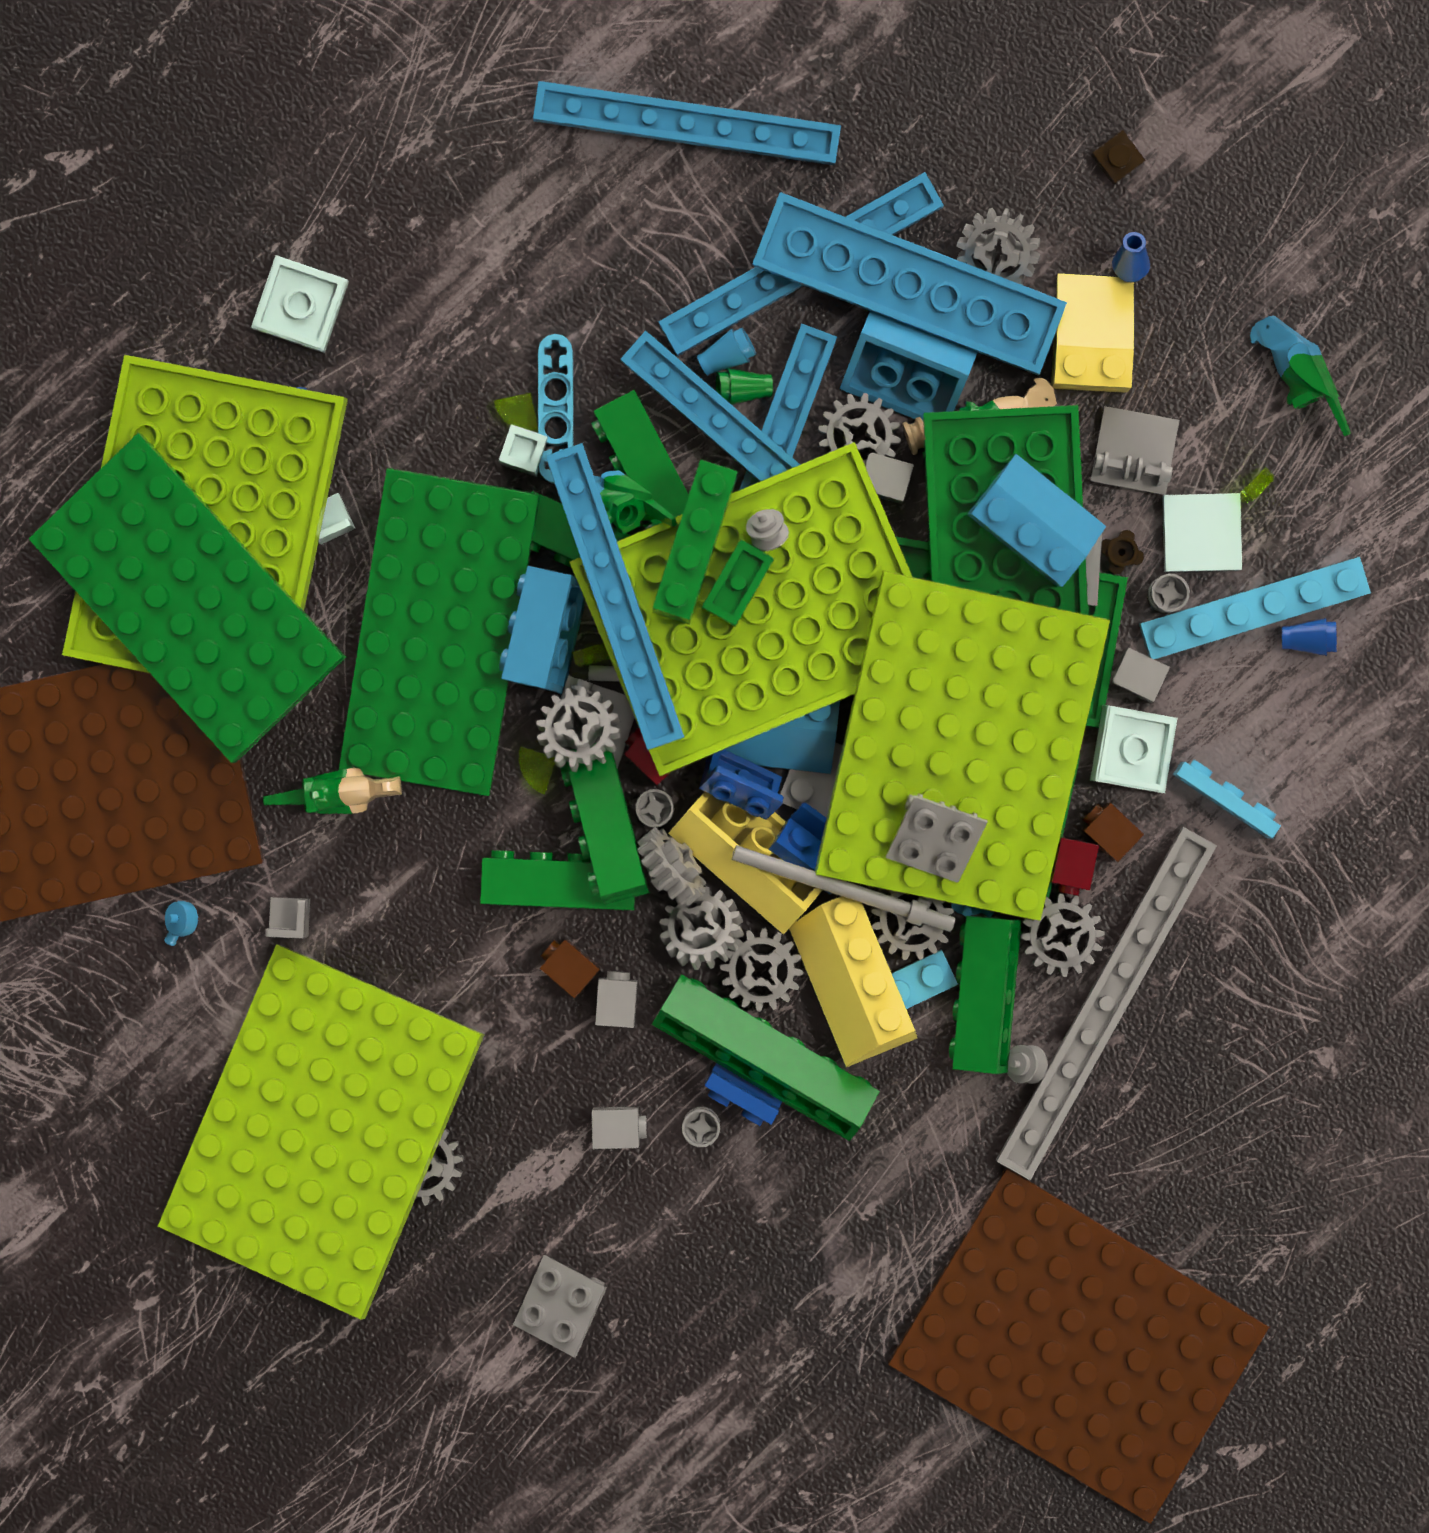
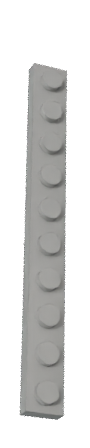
M1185 827L1180 829L1051 1060L1044 1078L1036 1087L996 1159L998 1163L1031 1180L1217 845Z

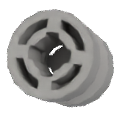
M1165 574L1151 583L1148 588L1147 597L1149 604L1154 610L1169 614L1180 610L1186 605L1190 590L1188 583L1181 576Z
M651 789L642 793L636 803V814L639 820L650 827H660L668 823L674 813V802L665 791L659 789Z
M705 1106L690 1109L682 1122V1133L685 1140L696 1147H707L713 1144L720 1133L718 1115L712 1109Z

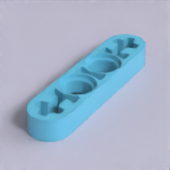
M551 334L541 341L538 349V433L548 437L546 444L553 446L568 444L569 448L574 446L573 349L566 337L559 334ZM553 342H559L561 349H567L566 355H561L559 358V368H568L566 375L559 372L544 375L545 367L552 369V358L550 355H545V350L551 349ZM555 379L561 380L567 387L566 395L558 401L550 400L545 395L547 383ZM555 417L563 419L567 424L565 435L558 439L550 438L545 432L546 423ZM552 449L543 452L539 463V471L546 481L555 484L551 471L545 469V465L548 463L546 455L553 453Z

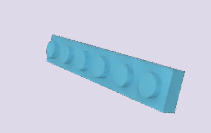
M1357 557L1139 624L1148 656L1152 659H1157L1370 594L1371 591L1361 559Z

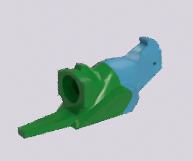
M1268 316L1255 323L1250 332L1251 342L1253 344L1259 342L1262 346L1271 349L1277 372L1290 388L1287 404H1292L1294 409L1297 410L1325 397L1343 435H1350L1351 432L1338 399V392L1318 345L1301 336L1276 316Z
M607 471L601 477L594 476L609 521L617 527V531L621 534L639 527L640 521L657 519L671 527L677 525L676 518L653 500L652 493L621 471Z

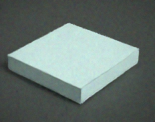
M275 255L251 328L325 353L349 281L348 279Z
M1240 493L1162 496L1164 572L1242 570Z
M1103 705L1090 781L1165 793L1177 718Z

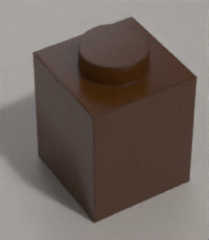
M1097 803L1082 819L1087 825L1081 831L1092 842L1099 845V848L1114 862H1119L1144 835L1111 803H1106L1103 807Z
M567 938L561 944L554 940L540 956L545 961L540 969L574 999L601 969Z

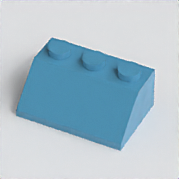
M870 311L839 389L858 397H862L864 393H867L868 401L873 403L878 398H881V406L888 409L892 408L895 412L913 419L921 417L923 421V413L951 412L955 410L978 352Z
M1017 454L1011 458L967 514L1057 587L1064 586L1087 557L1106 527Z
M528 566L526 574L520 576L517 586V595L520 596L517 611H513L509 620L508 632L512 635L509 648L503 650L500 658L499 669L503 671L501 679L562 694L570 670L585 598L576 577Z
M840 701L725 750L761 767L831 774Z

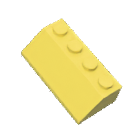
M704 792L668 833L678 843L683 844L685 842L693 851L692 855L783 935L822 892L821 889L731 860L736 845L782 860L769 850L786 822L776 812L765 820L761 817L753 816L746 810L727 801L719 800L710 793Z
M843 896L821 904L797 920L789 928L846 1067L917 1039L914 1026L861 902Z

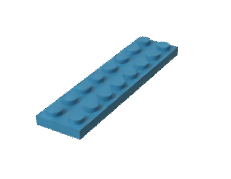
M782 192L779 193L752 266L946 339L1035 375H1039L1067 304V302Z

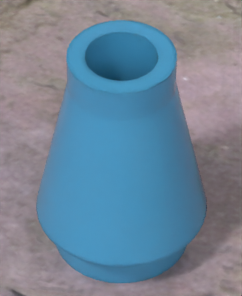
M742 327L736 331L730 329L707 350L697 355V359L704 373L708 376L726 368L749 363V358L756 355V351L748 334Z

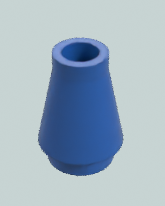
M1137 232L1125 235L1123 243L1112 260L1115 274L1125 282L1139 281L1147 275L1150 269L1146 240L1142 234Z
M1327 618L1293 626H1282V649H1292L1327 656V652H1337L1336 622H1327Z

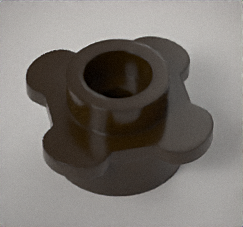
M1123 530L1118 537L1112 540L1104 539L1101 542V553L1106 555L1109 561L1108 569L1113 574H1121L1124 568L1132 564L1140 565L1144 560V553L1138 550V546L1134 541L1135 535L1130 530ZM1121 548L1125 550V555L1123 556L1118 554V550Z

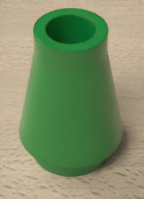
M726 368L725 372H717L716 392L731 405L763 397H772V375Z

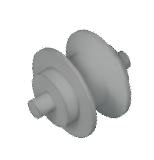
M765 509L755 513L746 524V530L749 536H751L753 546L761 551H770L780 547L789 536V530L786 524H784L783 515L774 509Z
M1017 1045L1010 1050L1007 1074L1014 1082L1034 1084L1044 1078L1048 1068L1046 1054L1040 1047Z

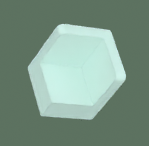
M511 424L499 458L500 464L537 477L539 473L538 466L548 437Z
M339 493L327 498L319 544L326 543L355 529Z

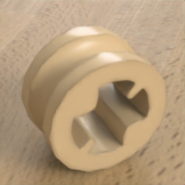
M921 417L915 418V422L912 424L907 423V421L902 423L907 443L913 455L918 454L920 448H924V430Z

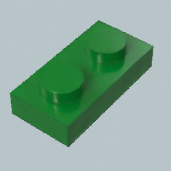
M740 539L703 603L702 608L736 627L773 563L774 558Z

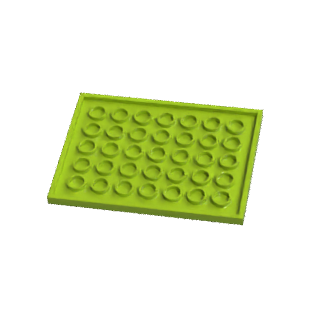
M124 355L101 468L137 433L142 434L304 611L348 399ZM75 591L62 655L149 673Z
M855 442L732 493L690 624L653 613L652 610L682 515L675 517L677 525L674 527L660 523L617 542L684 734L683 739L649 750L659 776L675 771L855 694L882 570L912 577ZM761 510H777L783 515L784 524H786L789 530V536L780 547L770 551H762L773 557L774 561L738 624L734 627L704 610L702 605L740 539L753 546L751 536H749L746 530V524L750 517ZM581 557L569 563L636 719Z
M882 570L816 863V875L1041 921L1110 620ZM919 793L925 799L936 803L940 801L945 802V806L948 807L954 805L956 810L968 814L974 812L977 813V817L987 820L983 833L958 883L886 858L887 852L907 812L905 805L909 795L917 796Z
M276 944L158 1227L360 1320L365 1319L485 1034L285 946Z

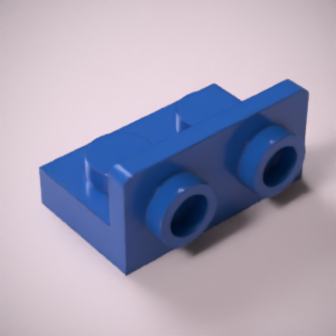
M803 802L785 822L769 850L786 862L815 871L827 818L809 804Z

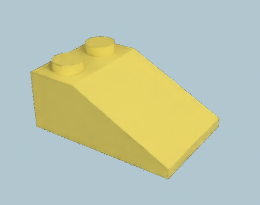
M1057 274L1056 298L1067 302L1053 340L1051 386L1053 389L1127 393L1132 388L1134 282H1125L1119 277Z

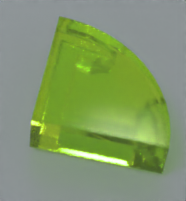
M531 393L493 400L496 410L507 424L533 432L538 431Z
M1265 466L1238 493L1246 502H1252L1275 480V475Z
M604 643L572 652L576 666L580 668L609 659Z
M520 746L519 765L523 777L533 789L545 795L556 764L555 758L551 757L548 759L543 753Z

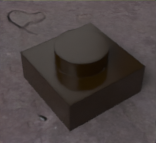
M1124 130L1091 154L1113 185L1117 184L1146 161Z

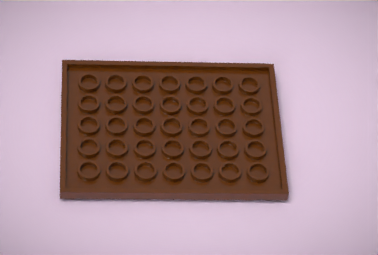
M102 664L0 687V922L264 863L241 758L236 763H231L150 673Z
M1006 1167L888 1361V1365L1151 1524L1270 1327Z

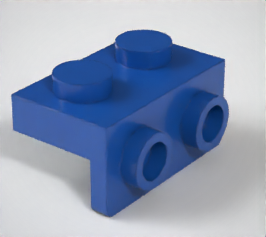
M725 749L707 757L699 789L712 794L715 798L727 801L746 810L749 814L765 820L782 805L784 799L782 795L778 794L782 776Z
M717 1063L705 1081L704 1086L710 1089L708 1093L710 1098L726 1107L730 1101L743 1108L741 1113L743 1117L761 1126L763 1121L772 1124L779 1112L782 1101Z

